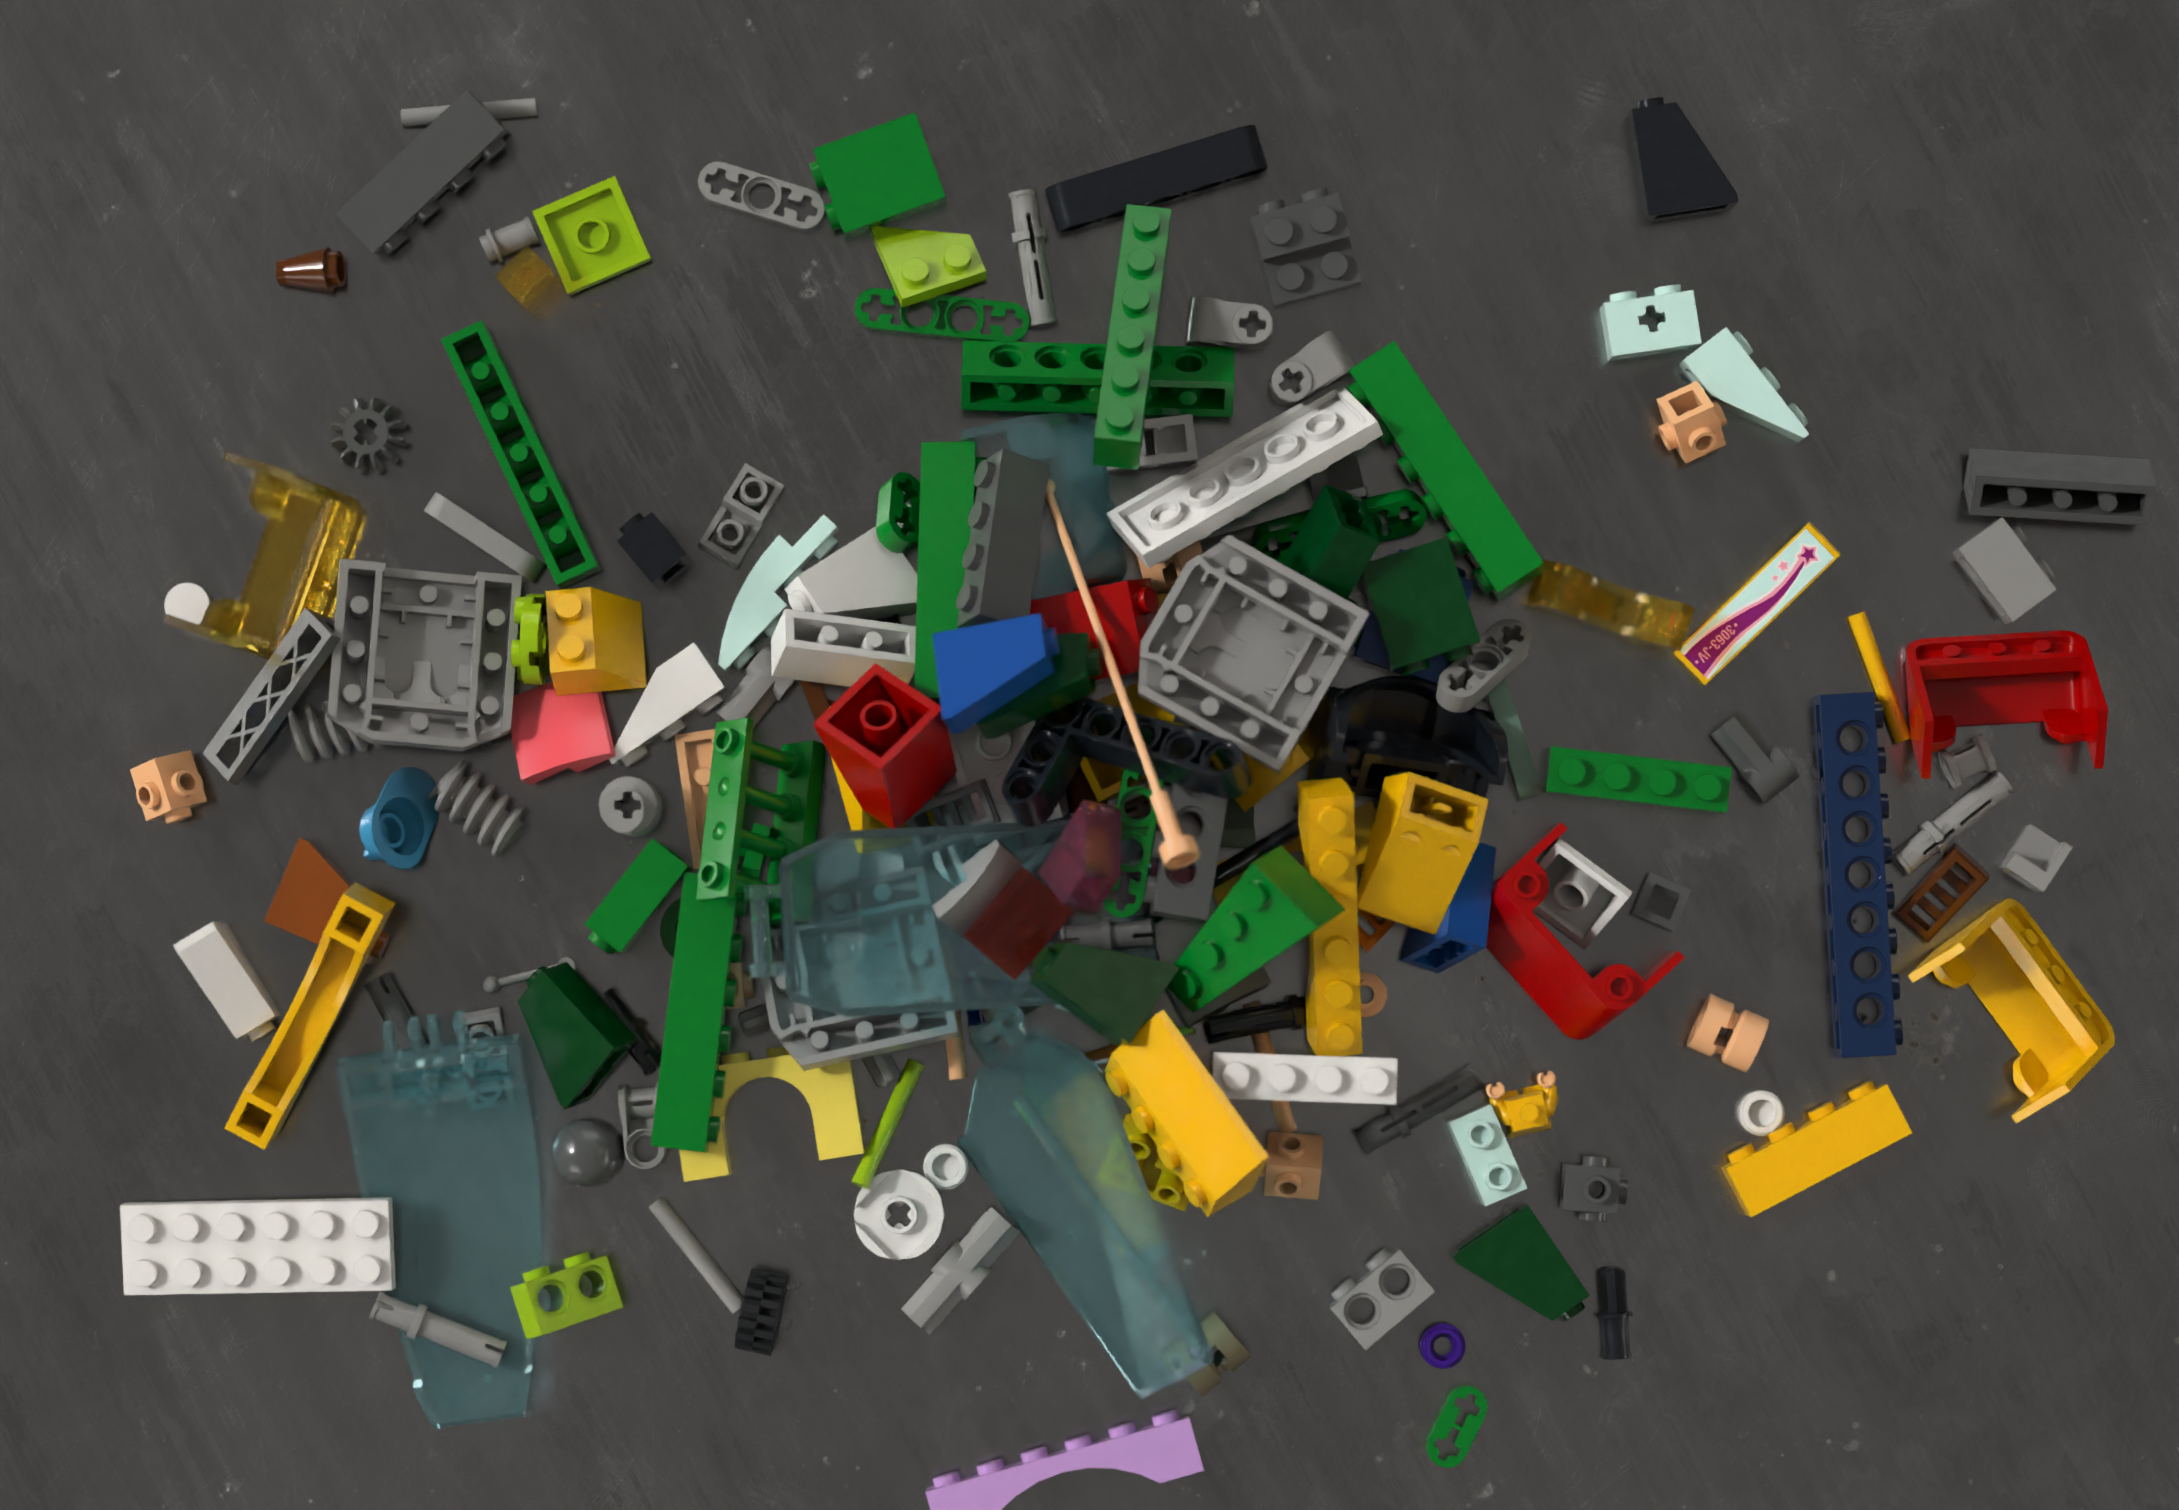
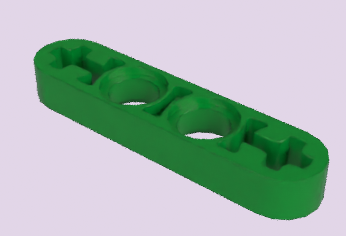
M867 289L858 296L855 303V315L859 323L872 331L956 340L1021 342L1027 336L1030 328L1029 316L1026 310L1013 302L939 295L921 301L931 306L933 317L927 325L920 327L912 325L907 319V311L911 305L903 308L900 307L901 325L892 324L894 314L883 313L879 315L878 321H870L869 313L862 311L863 305H871L872 298L876 297L880 298L883 307L895 308L894 299L898 298L892 289ZM960 307H970L978 315L976 326L969 331H960L952 324V315ZM983 309H993L991 319L1000 320L1005 319L1006 312H1014L1015 319L1023 322L1022 327L1014 328L1013 334L1007 336L1004 335L1003 327L990 325L991 334H981L985 324Z
M1403 489L1363 498L1373 518L1380 542L1411 535L1418 532L1425 524L1426 510L1420 496L1414 491ZM1403 506H1409L1410 508L1409 517L1406 519H1401L1399 516L1401 513L1400 508ZM1309 511L1260 524L1252 535L1253 548L1281 563L1293 541L1290 532L1295 531L1297 534ZM1378 511H1385L1387 524L1383 525ZM1277 537L1279 541L1277 543L1278 549L1269 550L1268 539Z
M1123 769L1101 894L1105 910L1117 918H1127L1135 914L1141 907L1157 816L1150 800L1153 792L1142 786L1127 787L1128 778L1130 777L1138 781L1139 773ZM1158 779L1159 784H1160L1161 789H1162L1163 780ZM1133 794H1142L1150 801L1151 811L1143 820L1131 819L1124 810L1126 799ZM1134 839L1141 844L1143 856L1138 864L1128 866L1119 861L1117 847L1121 841ZM1113 867L1125 873L1140 872L1139 882L1129 879L1128 893L1135 895L1134 904H1126L1124 911L1117 910L1116 902L1109 900L1110 891H1118L1121 877H1111Z

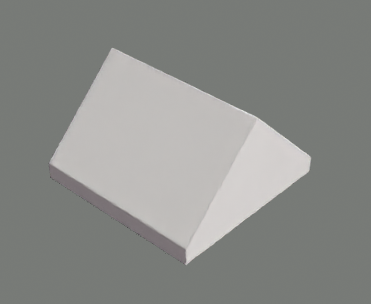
M1557 838L1548 846L1537 861L1548 876L1549 891L1546 898L1533 911L1586 949L1628 900L1632 891L1561 838Z

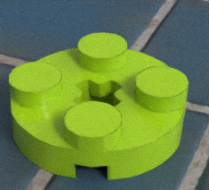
M527 594L526 597L515 598L514 621L515 624H520V640H512L511 665L512 667H517V680L523 681L526 685H544L545 681L542 675H548V629L546 622L542 621L541 614H547L546 594Z

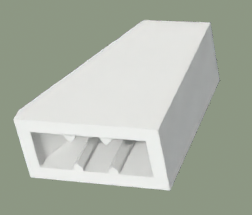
M875 526L799 574L784 590L788 594V601L793 610L867 620L888 618L896 614L905 616L916 613L918 574L903 553L891 552L883 546L878 539Z
M211 922L173 945L236 1039H244L249 1036L250 1040L254 1042L276 1029L272 1021L282 1015L227 923Z

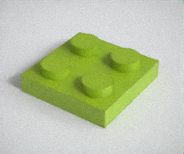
M615 176L532 211L569 296L652 261Z

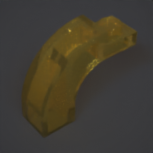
M1542 559L1544 562V572L1535 577L1527 602L1577 623L1630 641L1659 649L1660 647L1681 651L1695 608L1682 602L1644 594L1613 584L1574 566Z

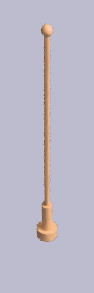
M1048 478L1045 497L1153 792L1150 800L1165 838V842L1159 847L1160 855L1167 869H1178L1188 866L1200 857L1199 849L1194 836L1183 835L1168 792L1161 789L1054 496L1055 483Z

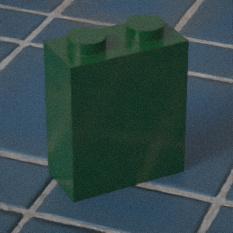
M1325 484L1289 546L1281 564L1347 600L1380 544L1379 536L1365 500Z
M1447 537L1369 561L1360 578L1391 671L1402 669L1403 675L1407 676L1430 668L1427 661L1429 659L1445 654L1447 662H1451L1473 654L1471 646L1478 644L1481 640Z

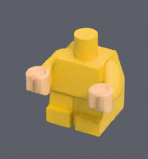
M1547 1071L1545 1075L1543 1072L1538 1073L1536 1077L1538 1085L1521 1088L1522 1093L1518 1094L1517 1089L1505 1092L1504 1085L1501 1082H1497L1496 1086H1492V1084L1486 1086L1485 1091L1489 1097V1103L1492 1105L1497 1119L1504 1125L1506 1138L1509 1139L1553 1129L1550 1117L1553 1116L1556 1110L1558 1092L1555 1085L1556 1076L1552 1071Z

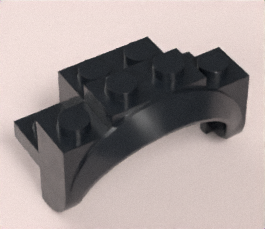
M1385 676L1374 678L1346 689L1330 686L1308 725L1316 737L1317 743L1307 781L1342 777L1354 795L1380 799L1385 777L1411 772L1485 798L1489 784L1503 786L1508 761L1507 737L1503 728L1488 710L1473 707L1466 712L1458 713L1444 709L1436 700L1438 685L1425 680L1404 676ZM1442 754L1452 757L1458 761L1445 759L1442 756Z

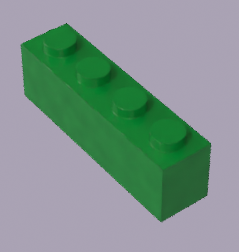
M1550 746L1546 749L1542 793L1723 814L1727 813L1732 767Z

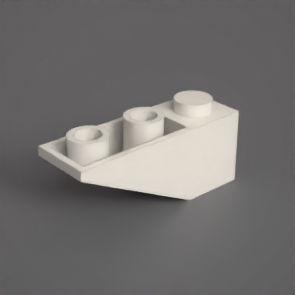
M692 643L656 668L614 747L616 756L609 759L612 765L617 766L621 762L626 767L633 765L649 753L645 746L659 736L664 742L671 739L686 728L683 722L685 718L696 711L701 716H704L724 702L720 694L728 689L695 643Z

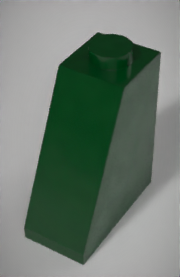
M1088 633L1057 634L1060 654L1053 656L1055 672L977 722L976 725L986 739L998 738L1095 692L1096 676H1101L1103 673V655L1101 649L1095 647Z
M1072 942L1053 944L1052 947L1047 945L1042 949L1032 964V968L1036 971L1029 980V983L1116 1046L1130 1044L1179 968L1165 961Z
M567 962L550 968L544 965L527 979L526 985L528 989L518 1000V1003L557 1100L564 1109H568L592 1098L638 1038Z
M1525 1203L1450 1254L1453 1260L1460 1266L1551 1321L1560 1317L1562 1322L1568 1321L1585 1308L1582 1301L1590 1296L1535 1214Z

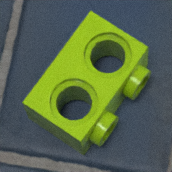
M588 1251L563 1259L564 1269L550 1273L549 1266L546 1265L522 1273L524 1282L511 1286L510 1290L526 1339L542 1336L623 1308L607 1255L591 1259ZM582 1275L587 1276L592 1284V1292L589 1297L583 1295L579 1288V1280ZM542 1288L551 1296L552 1303L548 1311H545L538 1302V1294Z

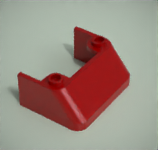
M2057 630L1923 638L1915 640L1908 645L1906 649V680L1910 738L1921 779H1930L1932 752L1950 747L1956 739V727L2044 722L2046 732L2061 743L2073 744L2086 741L2094 769L2104 768L2108 707L2087 640L2082 635L2073 631Z
M1561 822L1555 824L1493 880L1486 949L1565 1036L1571 1039L1584 1040L1595 1035L1635 1004L1685 957L1679 951H1671L1642 978L1634 969L1624 964L1607 966L1594 978L1586 972L1532 912L1546 898L1549 891L1548 876L1534 859L1568 829Z

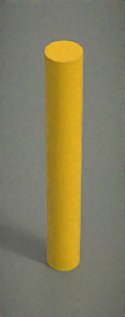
M1863 611L1848 617L1877 698L1879 702H1882L1883 714L1893 741L1897 744L1911 739L1910 731L1866 613Z

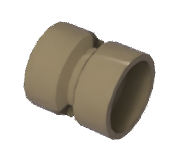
M1214 1311L1195 1326L1196 1335L1193 1338L1184 1336L1165 1352L1179 1371L1203 1397L1222 1382V1372L1224 1370L1234 1372L1252 1356ZM1216 1346L1218 1350L1213 1357L1209 1358L1205 1351Z

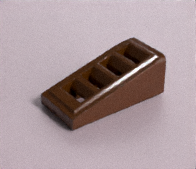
M1955 843L1897 907L1894 914L1928 944L1990 879L1989 872L1961 846ZM1954 863L1972 877L1967 883L1950 869ZM1942 876L1959 890L1955 897L1937 882ZM1929 890L1947 905L1942 911L1924 896ZM1916 903L1935 918L1930 925L1912 910Z

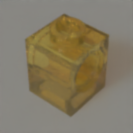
M528 245L494 276L530 315L564 285Z

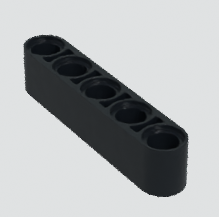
M1246 125L1056 183L1047 187L1045 193L1058 233H1066L1125 215L1127 204L1153 207L1259 174L1269 167L1256 125Z

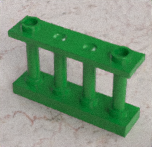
M742 718L716 722L696 900L708 902L732 899L735 892L765 901L763 921L772 924L807 921L826 747L821 742L810 740L784 744L780 750L752 740L753 719ZM750 759L779 768L776 794L747 784ZM745 803L774 812L772 838L742 829ZM740 847L769 856L767 882L737 873Z

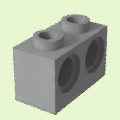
M1192 414L1145 419L1139 470L1197 462L1198 457ZM1107 467V473H1115V472H1123V471H1132V470H1134V469Z
M1386 1247L1365 1264L1370 1270L1357 1282L1352 1277H1349L1331 1293L1335 1300L1329 1305L1330 1309L1365 1350L1435 1292L1398 1247L1391 1253ZM1393 1268L1404 1269L1408 1274V1285L1399 1293L1388 1292L1383 1283L1385 1274ZM1360 1297L1370 1299L1374 1306L1372 1317L1365 1322H1355L1349 1316L1351 1302Z

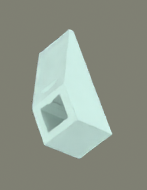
M1725 327L1679 364L1691 382L1698 381L1711 401L1717 400L1722 408L1798 443L1809 435L1805 429L1808 421L1802 411L1793 402L1787 406L1777 393V390L1781 388L1779 382L1766 367L1759 369L1749 357L1753 353L1751 346L1738 331L1732 334Z

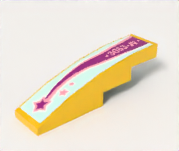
M1809 521L1751 576L1737 592L1716 610L1702 626L1681 644L1674 654L1706 685L1819 577L1841 553Z

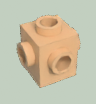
M1698 381L1656 399L1664 424L1658 426L1660 436L1669 451L1676 449L1685 464L1726 445L1721 429L1722 426L1727 424L1723 410L1717 400L1711 401Z
M191 750L154 758L130 769L136 788V797L142 807L146 821L164 817L166 824L178 822L193 816L191 808L207 802L203 789V780L197 771Z
M1268 1132L1267 1149L1265 1152L1269 1158L1259 1176L1264 1177V1196L1318 1200L1322 1172V1135Z

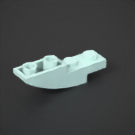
M824 514L793 547L783 537L778 535L747 576L729 614L721 642L718 665L727 673L733 667L741 671L755 657L758 652L753 646L764 634L770 639L772 638L784 609L790 608L778 596L782 589H785L799 574L804 572L802 568L814 556L819 561L822 560L838 543V540L833 536L839 530Z

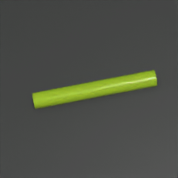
M911 1059L907 1060L851 1181L853 1184L864 1189L869 1188L924 1068L919 1062Z

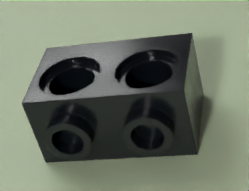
M640 512L620 528L623 536L617 542L657 589L664 586L693 561L652 512L646 517Z

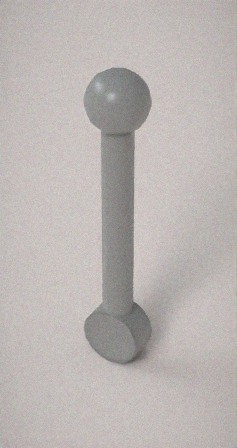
M564 957L559 960L558 964L547 967L550 968L567 962L575 970L576 964L571 958ZM537 969L502 978L488 976L483 980V989L487 993H495L500 987L527 981Z

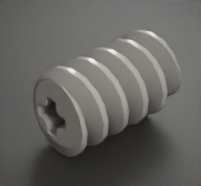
M323 701L322 712L318 716H316L310 704L305 705L303 719H298L293 709L288 713L295 747L306 763L314 761L316 748L322 758L330 759L334 745L338 752L345 756L350 753L351 742L354 743L359 752H365L369 742L327 718L328 701ZM374 744L378 749L385 747L383 744Z
M462 760L447 771L431 791L426 801L438 795L435 810L440 813L452 806L449 821L455 824L466 818L463 827L465 834L470 835L481 829L477 839V843L483 847L495 840L491 854L497 858L507 849L525 826L527 821L524 823L520 821L524 807L519 805L511 811L506 810L510 796L506 793L494 800L492 795L496 784L492 782L480 789L478 783L482 773L477 771L466 778L464 772L468 762Z
M626 776L617 778L607 784L600 796L599 810L601 818L608 827L618 833L636 837L646 835L656 828L662 818L663 803L655 787L639 778ZM631 795L634 800L641 802V809L634 810L632 818L629 813L622 811V804L629 803Z

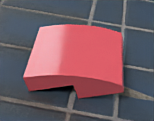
M552 682L513 696L510 732L520 779L523 782L532 785L567 768L579 773L616 756L602 692L557 696Z

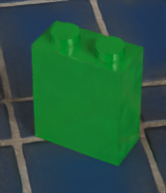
M915 112L813 149L817 161L809 163L817 188L826 186L832 203L824 205L832 230L835 231L842 228L845 239L871 231L872 227L885 226L947 203Z
M652 838L584 924L592 931L588 939L607 954L611 953L613 955L616 951L628 953L683 884L684 872L691 873L694 870L693 866L661 841Z

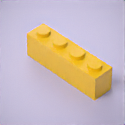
M1872 1080L1867 1081L1847 1092L1851 1099L1841 1105L1834 1107L1832 1101L1827 1102L1808 1112L1810 1121L1797 1128H1794L1792 1122L1787 1123L1767 1134L1770 1142L1754 1149L1752 1143H1749L1728 1154L1730 1163L1722 1166L1721 1169L1746 1216L1753 1217L1912 1134L1913 1132L1888 1085L1879 1084L1875 1086Z

